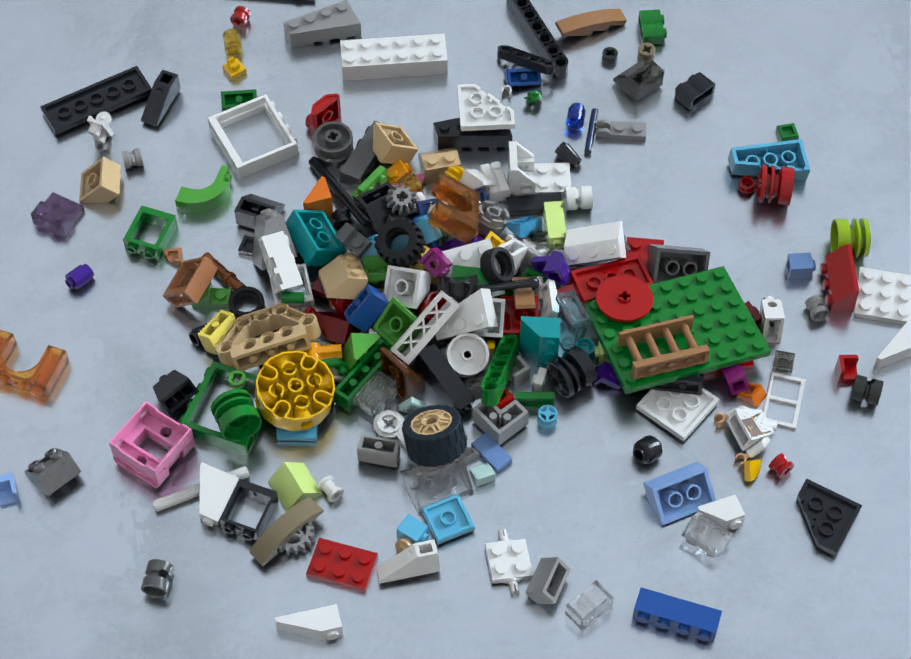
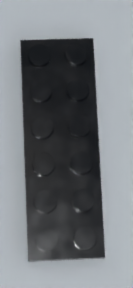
M135 66L42 105L40 108L55 135L88 122L89 116L95 119L100 112L109 113L150 95L152 88L138 66Z

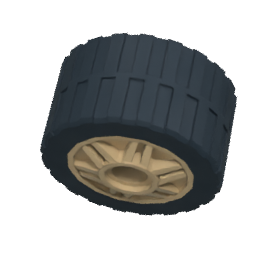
M447 405L422 407L412 412L403 421L402 432L410 460L417 465L424 467L446 465L458 459L467 447L462 418L459 411H456L453 407Z

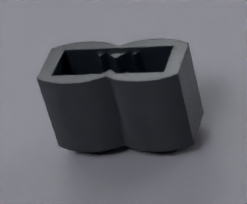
M701 72L693 74L689 77L688 81L677 85L675 99L691 110L714 93L716 84Z

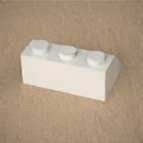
M622 221L567 230L564 251L568 266L575 267L626 258Z

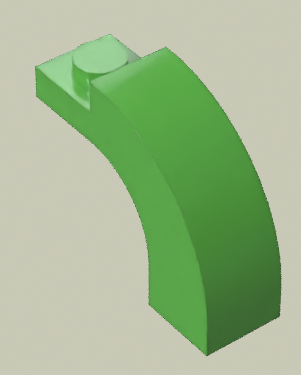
M222 165L215 181L206 188L191 189L181 186L175 199L177 211L187 214H202L220 207L231 194L230 183L232 175L229 172V166Z

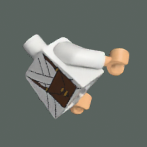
M739 406L729 410L725 415L719 412L714 416V421L721 420L716 422L717 428L724 427L727 421L741 450L746 451L745 454L738 453L735 456L734 462L738 459L747 461L748 458L751 457L752 459L761 453L770 443V438L777 429L776 422L774 420L768 421L762 410H753L746 406ZM744 461L738 465L739 468L744 467Z

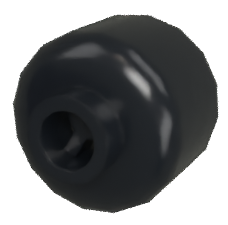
M645 436L633 446V456L642 464H651L662 456V444L654 436Z

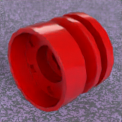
M762 164L756 184L757 202L763 203L764 195H767L766 202L770 204L772 197L776 196L777 205L789 206L793 192L794 168L782 166L779 174H775V166L772 165L770 172L767 173V165Z

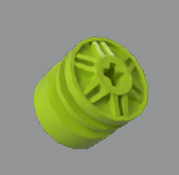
M853 218L851 224H849L847 219H833L830 230L831 251L833 252L847 244H851L854 258L858 257L859 254L861 257H867L871 246V232L868 219L860 218L858 221L857 218Z

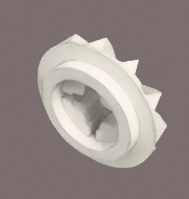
M383 411L374 419V431L377 432L379 437L395 439L396 435L402 432L404 418L396 411ZM391 422L393 423V428H391V427L386 428V424H385V423H387V424H390Z

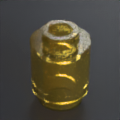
M236 29L226 30L223 33L225 50L230 55H237L242 49L240 32Z

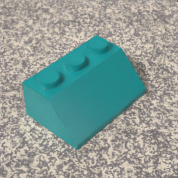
M293 210L285 222L290 237L307 266H323L347 251L345 246L334 237L336 231L323 210Z
M521 316L519 351L537 368L542 367L546 369V364L558 357L560 318Z

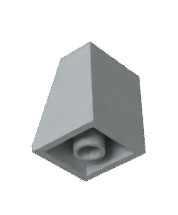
M270 208L262 210L255 219L252 261L261 270L267 269L258 241L262 236L283 231L288 236L291 253L294 255V258L297 257L283 215Z

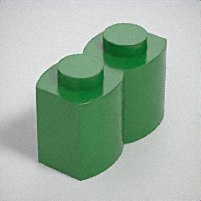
M660 9L639 11L638 23L642 43L663 44L664 38H667V30L663 28L664 15H661Z

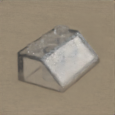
M463 455L443 466L424 467L416 465L400 471L406 490L418 514L422 513L421 508L453 495L459 494L460 497L474 492Z

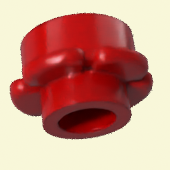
M743 177L738 182L739 190L743 193H752L756 188L755 181L751 177Z

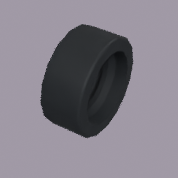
M495 247L486 250L482 254L480 268L488 283L505 282L513 278L515 274L514 260L507 249ZM494 257L500 264L501 274L495 268Z
M240 287L233 291L228 300L230 312L234 314L236 319L242 315L265 308L263 294L254 287ZM250 298L258 302V306L252 311L243 312L236 309V304L242 299Z

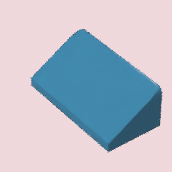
M526 216L506 222L505 226L517 237L524 238L533 235L531 234L532 230L542 231V219Z

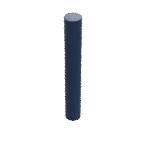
M596 108L591 110L584 150L586 154H591L599 111Z

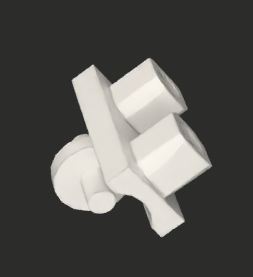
M100 112L96 116V120L92 116L88 117L87 121L90 124L88 133L93 136L94 141L104 144L107 136L113 137L114 132L109 126L112 117L108 112Z

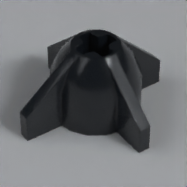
M477 275L453 278L443 277L444 283L439 284V289L449 297H453L457 302H462L469 297L478 284Z

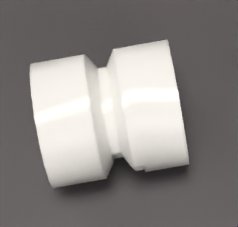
M591 185L580 186L579 189L575 186L565 187L566 211L577 210L578 207L582 210L593 208Z

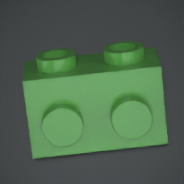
M380 165L351 193V197L357 200V196L388 182L386 168Z
M379 255L364 257V271L368 282L376 284L381 282V280H386L389 264Z

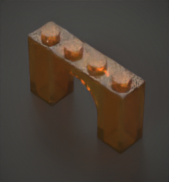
M441 172L432 185L431 195L439 200L429 213L428 224L468 244L471 239L476 238L479 232L480 193Z
M0 330V384L13 386L19 391L31 392L38 397L44 396L49 398L69 362L66 350L48 345L37 365L26 371H14L6 365L17 342L14 334Z

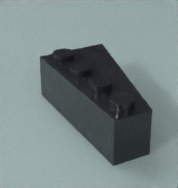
M460 117L433 123V134L438 150L448 148L461 150L462 147H469L471 150H478V147H489V149L505 147V149H509V141H512L510 129L461 131Z

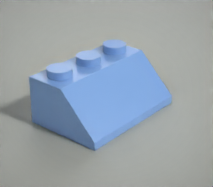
M694 462L643 483L648 502L661 525L697 512L698 506L716 501L707 467L699 462Z

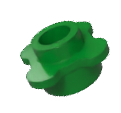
M534 90L528 92L524 99H527L528 104L541 100L540 94L543 93Z

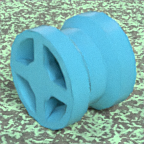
M552 405L541 406L538 410V425L543 429L553 428L557 423V409Z

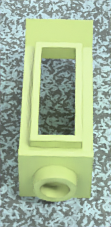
M564 201L544 202L545 211H543L545 230L548 232V235H546L548 248H564L566 238Z

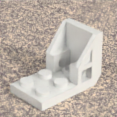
M509 141L508 173L511 194L514 196L561 192V196H564L565 187H571L570 164L534 163L533 153L517 141Z

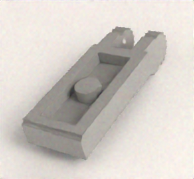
M606 119L596 122V127L599 128L596 130L597 137L610 138L612 140H646V123L608 121Z

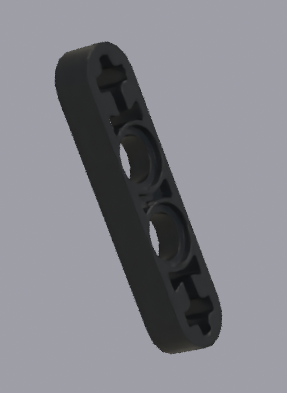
M508 45L498 46L497 57L546 75H552L556 71V63L554 61Z

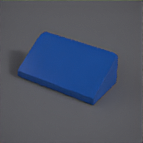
M528 68L506 69L503 71L506 84L510 87L542 85L540 72Z

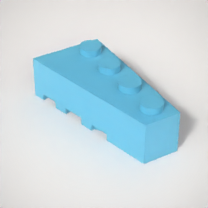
M802 139L731 148L728 156L732 175L758 177L762 164L767 165V173L770 172L772 165L775 166V174H779L782 166L794 168V180L806 181L810 172Z
M423 215L416 219L417 222L415 224L424 234L426 244L442 237L434 215L430 217ZM378 234L367 238L372 245L360 258L362 263L364 257L378 255L374 246L376 243L374 236H378ZM397 236L392 242L391 250L400 251L404 249L409 242V236Z

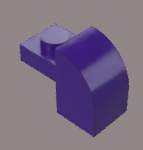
M552 251L550 256L532 258L531 263L534 270L543 273L547 280H554L555 285L567 284L570 277V268L561 252Z

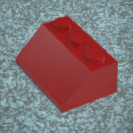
M847 244L827 254L823 263L820 264V273L824 275L823 290H826L827 293L825 303L826 306H829L830 313H853L859 294L851 244Z

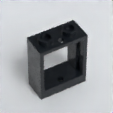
M239 479L219 519L221 529L229 534L241 535L246 540L257 541L263 534L278 503L277 491ZM242 497L267 505L255 529L231 520Z

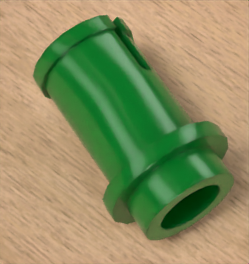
M285 290V292H281V303L304 304L305 292H287Z

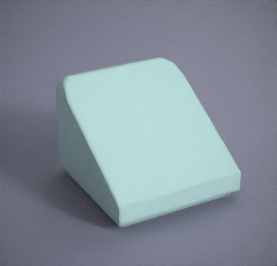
M489 463L470 469L477 487L496 480V474Z

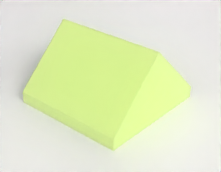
M284 462L268 480L271 488L277 491L278 499L286 511L306 498L310 497L314 500L323 495L302 462Z

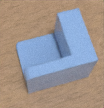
M13 473L0 475V507L19 503L20 499Z

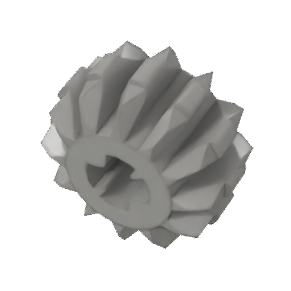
M395 184L393 190H388V196H386L385 200L388 202L387 208H392V214L398 211L399 216H401L404 211L408 215L410 210L415 209L414 204L417 203V198H415L416 192H410L411 186L404 188V184H401L399 188Z

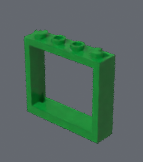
M213 361L211 366L205 370L202 383L197 385L199 392L195 394L193 399H190L185 415L181 416L179 423L190 427L195 439L247 456L260 429L245 440L230 442L222 437L221 432L192 423L216 376L228 379L229 374L236 370V368ZM243 371L246 375V385L255 388L257 375ZM235 378L234 381L240 382L241 379ZM256 407V409H257V411H258V413H259V415H260V417H261V421H262L261 427H262V425H263L265 419L263 418V416L261 415L260 411H259L258 408Z

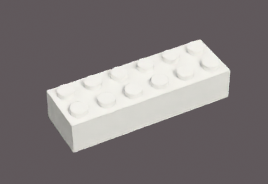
M445 34L340 40L343 81L448 74Z

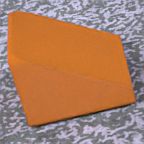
M748 382L750 389L740 392L736 396L757 408L766 397V392L762 385Z

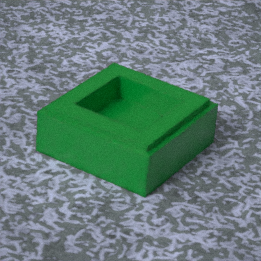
M794 123L777 125L776 131L780 142L799 139Z

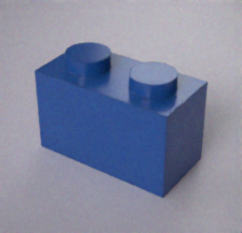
M367 284L344 311L347 322L366 332L369 327L374 325L379 315L383 313L388 305V300L384 293Z

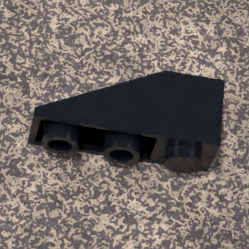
M165 70L160 72L153 84L141 122L158 126L181 89L178 74Z

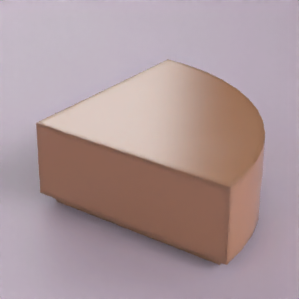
M182 248L163 249L164 257L170 264L181 266L183 262Z

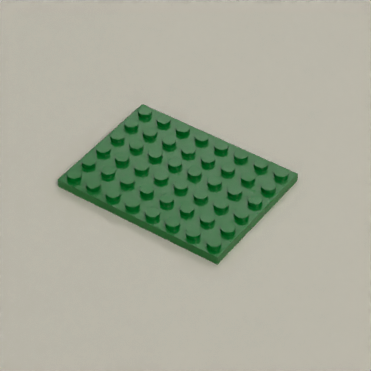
M724 266L648 285L654 297L653 307L647 316L638 321H614L601 313L596 305V300L583 302L582 307L625 394L670 383L686 376H696L767 357L771 353L768 344ZM693 315V326L690 331L698 346L707 344L710 350L708 362L633 380L631 369L634 359L627 345L618 347L619 332L625 329H633L676 319L681 316ZM682 332L672 334L679 350L690 348ZM664 336L654 339L661 355L672 353ZM646 341L635 343L642 359L653 357Z

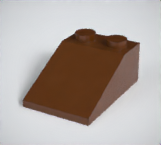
M385 347L380 348L382 380L385 383L388 382L390 388L404 401L410 397L416 398L425 391L424 377L420 373H416L410 364L405 363Z

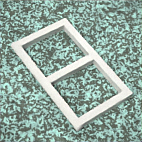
M771 372L763 407L765 416L769 400L796 406L793 424L774 420L777 426L795 430L806 379ZM778 378L800 383L797 401L770 395L773 379Z

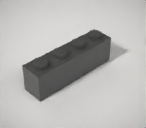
M375 120L371 126L367 127L363 138L358 140L354 151L349 153L346 163L342 164L339 168L340 182L355 189L369 177L379 162L373 151V125L377 122Z

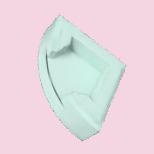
M410 397L399 404V411L409 413L408 410H417L427 407L424 401Z

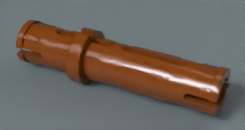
M209 252L202 255V257L210 258L213 264L218 267L215 274L221 278L224 285L229 286L233 291L246 286L236 277L234 272L227 270Z

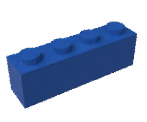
M641 587L632 618L641 623L655 624L661 629H672L682 635H692L702 641L714 642L722 611Z

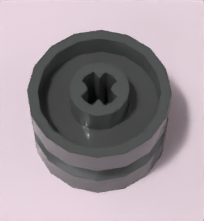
M336 121L326 122L315 130L313 135L315 157L325 167L340 168L342 164L346 163L349 153L354 151L352 131L347 125Z

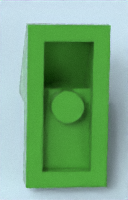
M210 281L198 304H192V307L229 308L228 300L232 290L229 288H212Z

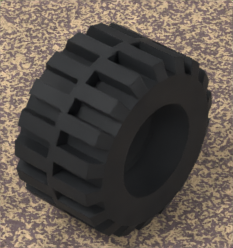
M399 216L394 217V220L391 218L387 219L388 223L384 224L383 222L381 224L382 228L376 231L378 236H374L376 252L389 265L410 268L409 264L412 263L414 266L417 264L415 261L422 258L420 254L425 253L426 250L423 247L426 246L424 234L411 219L408 220L406 217L400 219ZM408 235L409 242L404 249L400 251L391 250L392 242L397 236Z

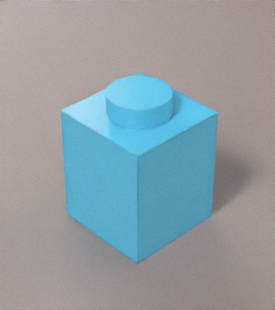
M407 514L396 529L398 539L408 538L413 543L428 541L430 536L428 525L410 514Z

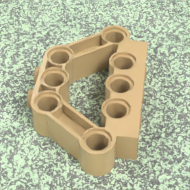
M279 303L238 317L225 339L216 346V352L221 364L230 367L235 366L236 370L244 371L264 364L269 358L281 352L311 349L310 341L320 337L321 329L314 314H306L290 308L288 304Z

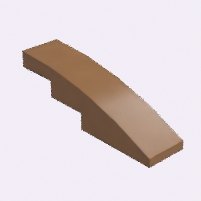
M620 8L603 9L574 15L556 21L555 25L562 36H591L593 31H607L612 25H625L627 19Z
M513 277L511 281L531 279V277ZM532 287L513 289L514 306L516 309L536 308Z

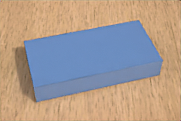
M487 432L471 443V447L478 450L480 456L497 473L512 462V457Z

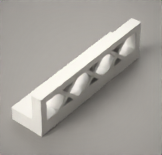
M441 290L390 350L409 365L459 308L458 302ZM443 297L447 302L438 310L437 303ZM427 314H435L434 317L427 324H425L424 318L427 316ZM414 329H422L421 332L414 339H412V332L414 331ZM410 343L402 353L397 350L401 344Z

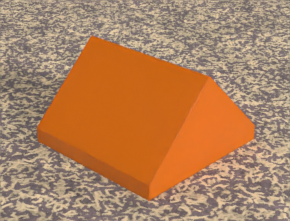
M321 176L303 201L304 210H323L327 218L333 220L332 196L325 177Z

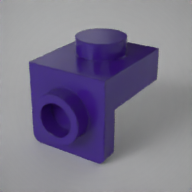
M605 361L595 367L597 380L592 383L596 386L602 382L617 390L621 388L620 382L610 363Z

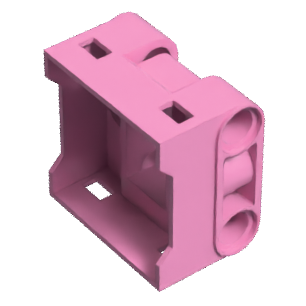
M145 401L112 438L109 444L113 459L119 466L152 487L159 488L169 476L170 467L179 457L184 458L195 446L196 442L190 427L176 422L160 412L154 405ZM147 436L153 442L168 450L161 460L139 447Z

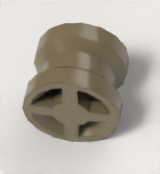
M647 42L640 44L637 59L641 64L649 65L653 63L656 51L655 46Z

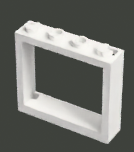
M266 94L208 117L209 129L239 179L298 155L297 147H299L296 137H292L288 124H284L282 114L280 112L277 113L274 102L270 101ZM265 111L286 145L242 162L222 128Z

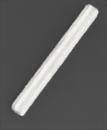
M246 466L227 472L239 479L249 477V471ZM200 483L154 500L153 506L158 512L200 496Z

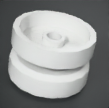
M463 333L448 343L444 351V357L459 377L468 378L485 368L489 360V349L483 338L476 334ZM464 353H469L468 358L464 357Z

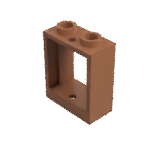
M206 256L183 261L162 296L175 308L198 304L218 267Z

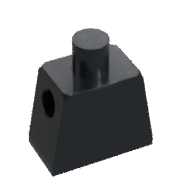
M172 370L167 375H162L159 378V382L153 386L158 401L169 415L199 392L187 376L176 370Z

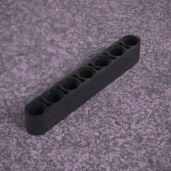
M506 0L507 5L539 55L556 63V71L552 75L557 79L565 78L568 74V58L530 0Z

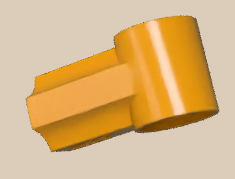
M310 342L312 348L304 351L307 355L313 356L316 359L319 358L320 360L334 357L343 360L342 344L321 346L319 343Z

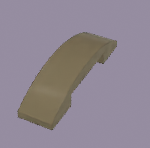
M310 497L304 499L280 516L260 536L249 553L264 566L278 554L277 549L305 523L310 525L324 512L323 509Z

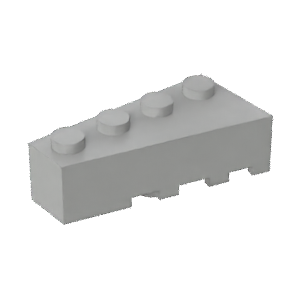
M347 0L283 22L284 35L291 48L314 45V42L319 41L328 43L330 42L329 40L338 38L340 40H347V37L355 36V38L361 37V23Z

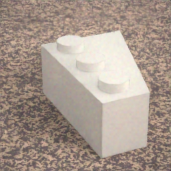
M283 231L260 237L258 241L274 294L302 285L303 281L296 266L294 255L291 253L288 236Z

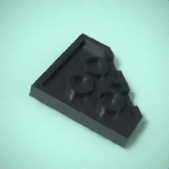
M806 479L797 496L817 547L837 556L862 505Z

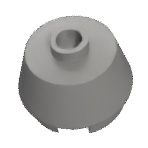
M488 200L483 201L482 204L474 209L473 225L484 236H487L490 231L498 235L506 228L505 223L508 222L509 213L505 208L502 210L495 206L496 202Z

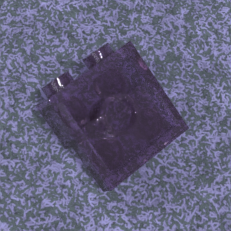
M52 192L45 202H39L31 212V217L36 226L44 227L53 234L65 236L83 213L84 207Z

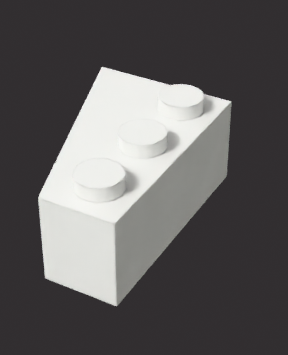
M480 288L460 302L459 308L436 333L437 340H449L459 334L476 333L498 327L490 289Z

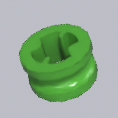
M235 370L228 376L229 385L232 389H243L246 386V375L243 371ZM238 378V380L241 379V381L237 383V381L234 382V379Z

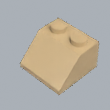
M375 122L373 125V151L377 159L384 164H394L397 160L402 161L404 164L406 162L409 164L419 149L401 126Z
M455 148L418 153L422 172L425 176V184L441 181V176L444 175V171H447L450 166L456 165L461 167L459 155Z
M102 157L81 173L79 203H109L120 194L121 165Z

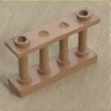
M693 315L681 316L676 319L633 329H625L619 332L618 347L627 345L634 359L631 369L633 380L708 362L710 350L707 344L698 346L690 331L693 326ZM682 332L690 348L679 350L672 334ZM664 336L672 353L661 355L654 339ZM646 341L653 357L642 359L635 343Z

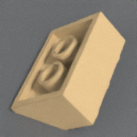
M351 253L339 255L318 272L327 298L354 300L368 283V278L360 258Z

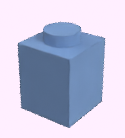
M811 253L788 254L786 261L788 279H811L813 271L816 270L815 260H812Z

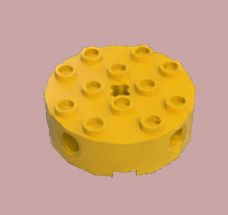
M286 351L269 358L264 363L255 383L256 407L265 420L277 428L299 431L307 430L320 424L330 413L334 399L335 383L333 374L325 362L319 358L316 359L313 356L307 355L306 352Z

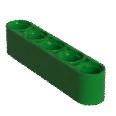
M508 334L501 338L482 380L481 399L482 404L485 406L497 405L502 397L516 364V356L519 355L518 337L516 335Z

